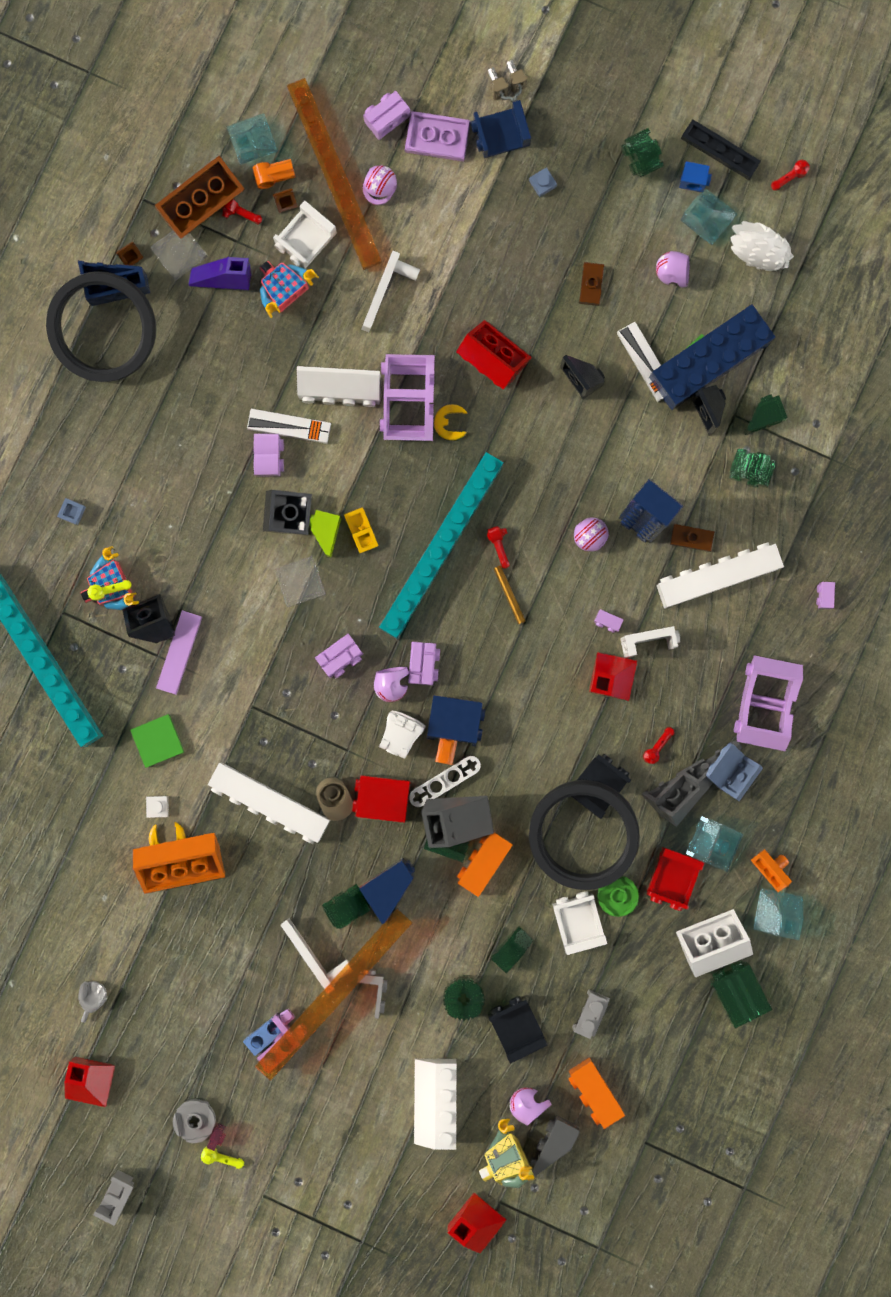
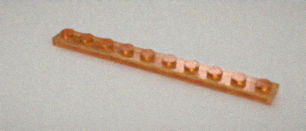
M306 78L287 85L289 94L363 270L382 263Z
M397 908L255 1067L271 1081L413 922Z

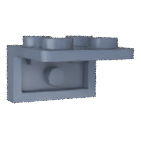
M728 743L721 750L720 756L715 763L710 765L706 776L720 790L740 801L763 767L746 757L734 744Z

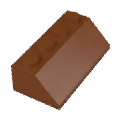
M218 156L155 205V209L177 236L182 239L245 189L222 158Z

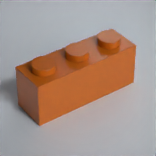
M496 832L481 838L479 841L482 844L478 851L476 849L473 850L468 858L471 862L467 868L463 866L456 876L459 878L458 884L477 897L480 896L513 846L511 842Z
M590 1057L569 1070L571 1077L568 1079L574 1089L579 1088L582 1093L579 1097L585 1107L590 1106L593 1113L590 1115L596 1125L601 1124L605 1129L625 1116L622 1108Z

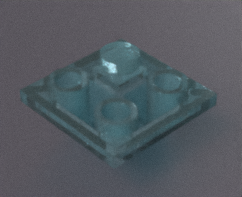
M264 113L226 126L240 165L278 152Z
M705 189L686 209L681 221L709 244L713 245L738 213L708 189Z
M761 888L753 929L800 940L803 924V897Z

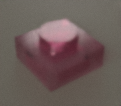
M217 1124L207 1145L208 1149L215 1151L217 1145L222 1146L226 1134L223 1133L226 1126Z

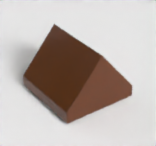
M292 188L273 194L279 213L298 207Z
M133 241L116 252L124 265L132 266L144 258Z

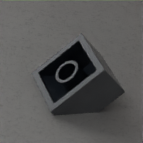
M280 490L266 491L263 532L309 535L312 494Z

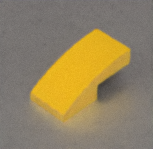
M363 507L344 514L359 553L378 546Z

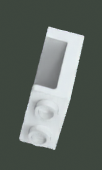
M304 201L299 206L301 211L280 235L275 234L273 239L275 242L274 246L282 254L286 252L291 256L290 260L299 267L301 265L306 269L336 235L337 231L335 225Z
M673 626L623 636L620 639L624 658L637 655L635 644L663 638L667 641L668 650L677 648L678 643H680L678 630L675 631Z
M588 891L577 893L576 898L568 899V897L556 899V903L552 904L567 955L607 944L594 895L592 893L588 894Z

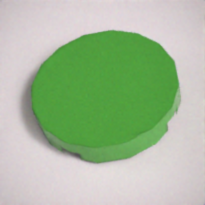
M621 876L612 884L598 888L597 898L603 911L610 916L622 917L634 911L638 905L639 893L633 881L626 876Z

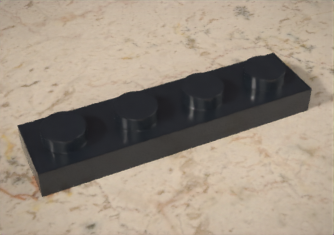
M693 119L681 137L685 142L747 180L751 179L761 160Z

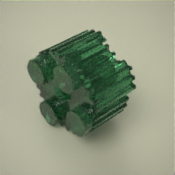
M649 128L626 138L625 144L621 145L625 157L628 156L631 161L629 168L634 176L638 174L640 177H643L664 166L663 161L660 162L659 159L662 150L656 139L652 140L649 136V133H651Z
M737 449L729 478L739 482L741 479L747 481L746 485L758 488L761 486L768 488L776 461L770 460L771 456L760 452H757V454H746V449Z
M357 884L349 887L345 892L341 891L321 905L333 927L337 929L344 928L358 917H362L370 911L369 903Z
M459 975L457 979L454 978V981L450 980V984H447L443 992V1005L452 1018H458L459 1021L461 1019L469 1021L470 1018L474 1019L477 1017L481 1010H483V1005L485 1004L484 990L480 983H477V980L474 981L468 975L467 977L464 975L460 977ZM461 994H466L469 1000L462 1002L458 997H461Z

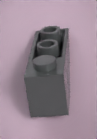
M558 1115L555 1116L554 1120H549L546 1126V1131L548 1132L545 1138H541L536 1148L538 1153L535 1158L531 1157L529 1161L534 1177L572 1149L580 1132L578 1125Z

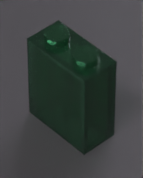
M746 961L734 963L731 965L732 969L726 972L721 970L712 975L713 978L709 980L731 1025L735 1029L772 1010L750 964Z

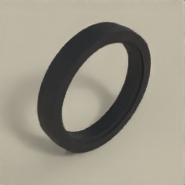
M89 272L72 278L56 292L47 311L46 331L54 354L69 371L87 380L111 382L130 376L148 359L156 339V320L148 299L135 284L113 273ZM90 285H106L121 291L133 302L140 315L142 336L139 347L132 358L119 367L99 369L81 362L72 354L63 338L61 320L67 302L77 291Z
M575 780L557 786L542 798L531 817L529 842L533 857L546 875L557 883L569 888L593 890L612 884L629 869L639 847V826L631 805L618 791L597 781ZM576 795L594 796L609 803L621 816L626 828V846L621 857L608 869L594 874L574 873L558 865L547 852L542 837L543 821L549 810L565 798Z

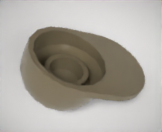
M336 777L322 780L317 786L316 795L325 817L333 821L345 819L351 814L353 808V801L347 787L342 780Z

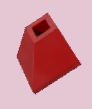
M597 652L589 693L629 701L637 661Z
M80 1057L71 1059L64 1082L65 1099L106 1107L115 1065Z
M473 1193L448 1224V1234L462 1246L481 1253L507 1219L476 1193Z

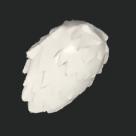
M742 221V224L733 225L732 229L736 235L731 237V242L734 245L731 246V249L741 260L747 263L746 265L754 266L757 269H764L765 271H777L780 268L789 267V260L794 256L791 253L789 243L779 233L757 222Z

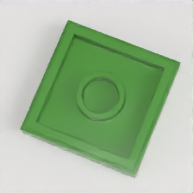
M170 714L130 730L145 768L184 753Z

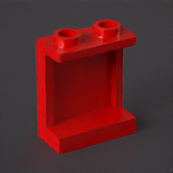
M360 775V779H356L355 783L358 799L353 801L352 812H356L355 817L405 823L410 781Z
M662 847L646 894L651 896L650 900L662 904L665 901L670 903V908L682 911V908L688 910V902L695 882L705 862Z

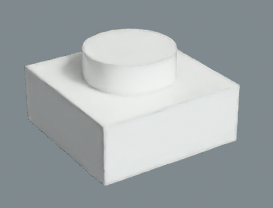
M168 796L146 797L147 818L169 817Z

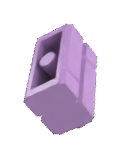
M394 91L392 94H385L379 104L376 106L371 105L365 111L364 122L378 140L411 115L409 106L402 100L397 91Z
M347 634L316 656L315 659L329 678L334 676L337 679L345 673V667L348 665L353 667L362 660L361 656L363 653L351 636Z
M412 642L409 684L433 686L434 681L438 682L439 669H435V661H439L440 649H436V644Z

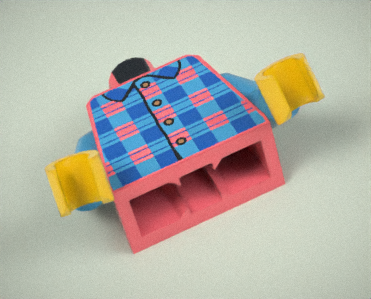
M269 261L260 267V270L265 275L261 280V301L269 317H273L272 313L274 311L281 313L309 289L307 282L309 285H313L311 279L314 277L319 278L314 270H306L302 267L291 264L285 265L284 263H280L274 268Z
M113 546L103 550V555L97 560L90 571V576L87 578L90 586L97 584L104 587L127 580L119 562L112 560L119 556L118 553H111ZM131 588L106 594L102 600L97 601L99 605L114 610H123L131 605L139 604V601H133V597L137 593H133ZM88 589L81 592L85 603L93 600L88 596Z

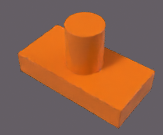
M764 849L751 859L752 863L777 892H780L792 883L783 871L789 864L788 859L784 855H779L773 860Z

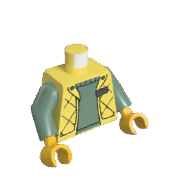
M502 1119L498 1124L499 1131L490 1145L489 1151L485 1153L488 1166L480 1169L479 1172L485 1182L494 1177L497 1183L505 1187L520 1188L528 1180L534 1179L532 1167L528 1163L519 1139L513 1134H509L510 1131L515 1129L514 1125H508L510 1119Z

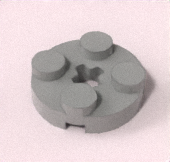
M200 1099L185 1101L177 1109L173 1117L175 1133L189 1143H199L206 1140L216 1124L213 1108L207 1101ZM192 1116L199 1118L200 1121L197 1123V1126L189 1123Z

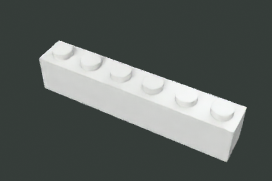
M769 542L757 546L758 550L750 552L747 549L738 552V557L731 559L730 556L718 559V564L711 565V562L700 565V570L692 572L691 569L680 572V577L673 579L671 575L660 579L661 583L656 586L664 609L783 568L784 565L776 544L769 545Z
M224 763L218 764L208 783L212 787V792L220 796L223 793L230 796L229 800L239 806L241 803L249 806L248 811L259 815V813L266 815L267 821L275 825L278 822L285 825L284 829L292 834L298 832L304 835L302 839L311 844L314 841L320 842L331 821L316 811Z

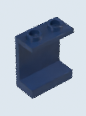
M520 100L512 102V109L483 117H479L478 112L473 113V121H470L473 133H477L478 152H482L484 158L530 146L531 136Z
M433 695L427 739L435 740V738L461 741L472 743V746L476 747L477 741L481 742L483 729H479V723L484 721L486 709H482L481 702Z

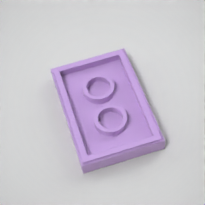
M411 111L405 152L464 162L471 120Z

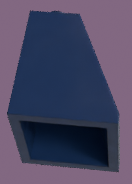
M404 858L380 872L359 888L382 924L387 921L414 878L415 868L409 860L405 861Z

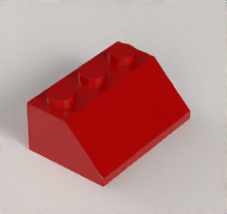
M486 320L482 321L465 336L456 351L465 361L472 364L481 374L487 376L496 386L503 390L516 378L532 358Z

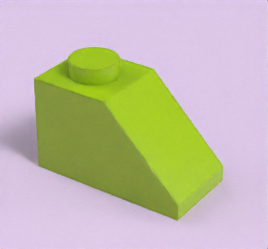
M316 510L315 515L312 514L310 517L309 526L326 556L331 558L341 517Z

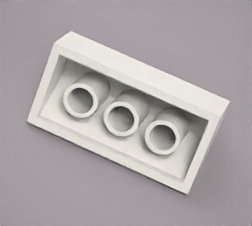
M297 366V395L303 403L312 404L315 401H323V404L334 405L335 402H343V405L355 406V403H362L365 407H375V404L380 405L382 383L380 371Z
M415 1058L414 1144L431 1149L456 1150V1059Z

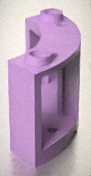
M386 354L385 362H381V375H385L384 419H380V432H384V440L433 441L434 404L430 403H433L435 355ZM391 374L426 375L425 390L390 389ZM390 401L425 402V426L390 425Z
M754 656L752 662L746 666L745 675H747L743 691L739 719L736 720L734 725V732L737 733V742L786 751L792 732L793 714H790L792 702H796L803 681V665ZM757 675L789 680L784 700L752 694ZM755 706L780 711L779 731L747 726L749 707Z

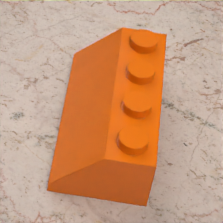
M215 833L133 849V870L144 894L225 877L220 846Z

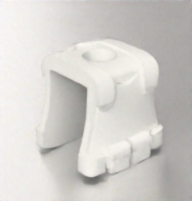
M391 711L387 717L386 730L379 747L405 759L415 740L424 731L425 725L402 712Z

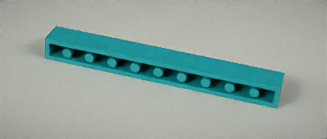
M487 452L484 454L379 626L382 631L396 639L399 638L501 471L504 462Z
M0 573V620L79 746H89L103 737V734Z

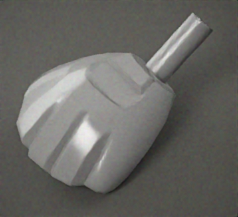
M85 981L80 986L78 1000L84 1010L81 1019L83 1023L86 1022L89 1013L98 1010L108 998L106 988L97 981Z

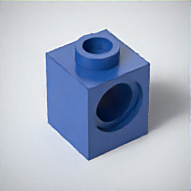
M686 161L682 170L679 188L703 193L705 186L710 185L712 174L708 173L710 166Z

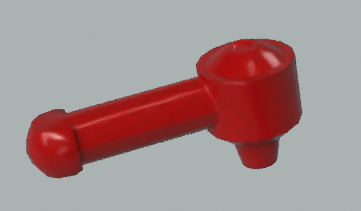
M805 160L797 161L793 170L771 183V188L777 191L795 177H805L810 169L809 163Z
M234 199L222 207V217L226 219L236 213L257 225L262 222L260 215L240 207Z
M498 526L487 529L488 540L492 544L494 543L502 568H508L510 564L501 542L504 535L508 534L507 529H501Z
M667 727L653 748L644 752L643 759L646 763L654 764L658 762L660 758L659 752L675 733L673 728Z

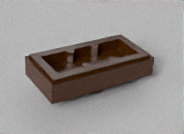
M584 262L579 304L599 306L604 264Z
M674 524L670 545L711 552L715 531Z

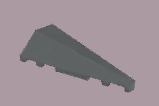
M736 740L732 742L739 750L742 749L739 742ZM721 750L715 751V755L707 760L701 759L676 773V777L666 783L662 781L656 789L650 792H643V797L662 818L677 827L713 784L706 774L710 765L715 763L720 756Z

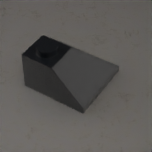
M563 356L560 368L582 399H585L604 385L605 376L599 368L596 369L593 364L574 357Z
M717 385L698 390L692 398V402L709 436L720 426L726 404V396L722 389L719 390Z
M160 594L144 600L138 605H132L123 609L126 631L129 637L159 643L175 636L173 623Z

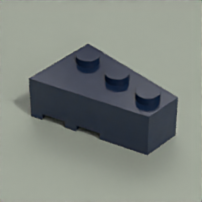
M78 260L80 274L89 272L113 273L135 284L144 295L151 293L147 274L140 266L108 265L99 262L87 263ZM98 284L84 287L85 298L91 306L128 299L124 293L110 286Z

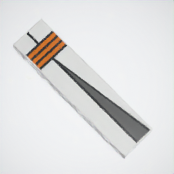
M633 322L619 330L617 335L656 401L659 402L663 400V397L649 376L652 371L661 365L636 322Z
M251 409L247 429L328 444L331 423Z

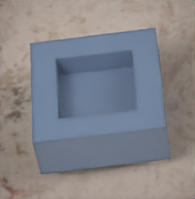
M547 167L529 178V182L539 197L557 187V183Z
M65 498L57 517L78 526L86 507Z

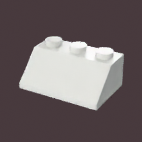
M734 909L676 932L687 962L695 977L753 955L750 939Z

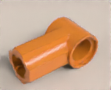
M291 159L272 164L262 162L253 166L255 180L259 189H267L274 186L276 182L296 178Z
M440 738L435 762L453 765L458 741Z

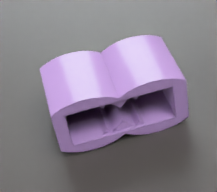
M254 434V475L256 477H280V472H284V459H280V451H284V439H280L279 434Z

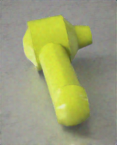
M123 580V582L104 587L97 584L92 585L88 589V596L95 601H100L106 594L129 590L131 582Z
M213 1146L205 1147L201 1153V1160L205 1164H212L216 1161L236 1167V1169H241L244 1166L243 1159L220 1154Z

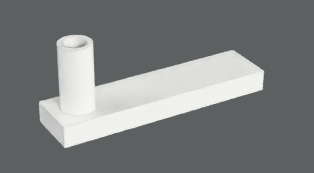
M392 251L361 328V330L368 333L393 271L415 281L420 269L398 260L400 256L398 252Z
M290 918L281 924V927L327 994L335 990L336 985L334 983L354 970L350 962L345 960L327 973Z

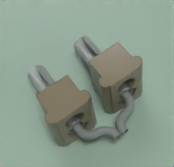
M510 60V62H507V66L511 74V91L517 93L514 95V98L507 96L509 84L505 82L504 77L498 78L494 68H490L488 73L492 80L491 90L494 100L502 98L504 100L510 99L514 102L527 86V76L524 75L522 69L517 71L514 62Z

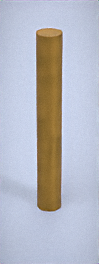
M501 565L495 567V574L519 625L526 620Z

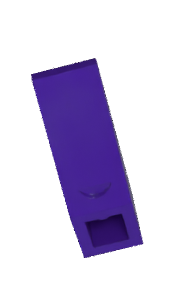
M227 257L191 269L189 286L249 290L252 275L249 258Z

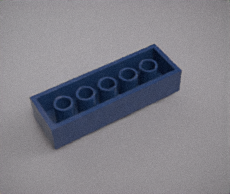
M751 304L652 371L649 378L672 411L693 397L698 390L706 388L768 346L776 337L753 304Z
M648 479L622 512L619 519L622 520L620 523L626 529L630 530L632 528L637 532L636 536L641 541L651 543L669 525L683 506Z

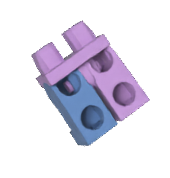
M289 1008L280 1014L277 1012L243 1041L254 1056L261 1052L257 1059L268 1073L301 1044V1040L308 1032L301 1023L293 1030L290 1028L288 1023L295 1016ZM272 1042V1044L267 1049L262 1051L266 1046H268Z

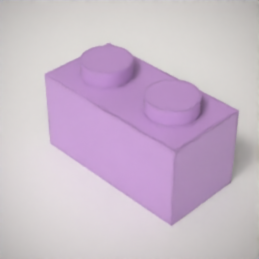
M835 582L819 583L817 586L819 598L816 601L818 609H833Z
M599 610L594 622L596 626L601 628L604 626L608 628V631L615 633L619 631L623 619Z

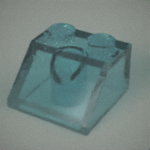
M702 816L686 854L728 872L743 834Z

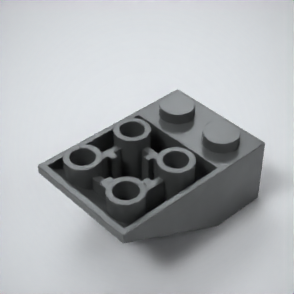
M488 796L426 799L422 816L429 848L451 847L494 833Z

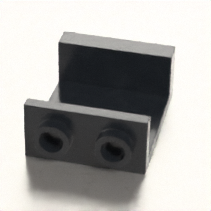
M597 754L577 779L597 781L612 787L619 793L631 781L628 777L630 773L621 766L618 769L612 765L613 760L605 754L602 756ZM571 796L599 819L603 818L606 814L605 811L610 806L606 801L594 796Z
M520 996L514 997L509 1000L510 1004L504 1007L498 1005L490 1010L491 1013L488 1014V1019L499 1037L510 1064L548 1046L525 996L522 998Z

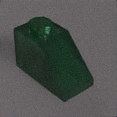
M770 394L760 399L761 401L756 405L744 430L745 435L782 423L787 419L779 395L773 397Z
M518 926L491 954V960L507 973L521 959L534 940Z

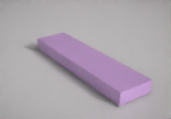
M185 611L181 612L175 636H173L156 687L157 689L177 695L202 620L201 616Z

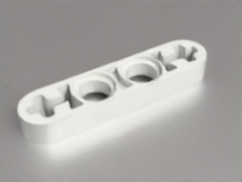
M474 756L466 757L415 788L409 795L411 804L416 807L424 806L426 799H435L473 776L480 769V761ZM468 760L476 761V769L474 771L471 769L466 770L465 772L468 775L463 777L462 771L457 766L462 764V768L468 765ZM451 770L459 772L460 778L458 781L451 782L448 779V773ZM433 781H439L442 784L440 792L434 793L430 789ZM427 786V790L432 797L428 798V795L422 798V803H419V801L414 802V793L418 792L421 794L425 792L422 788Z

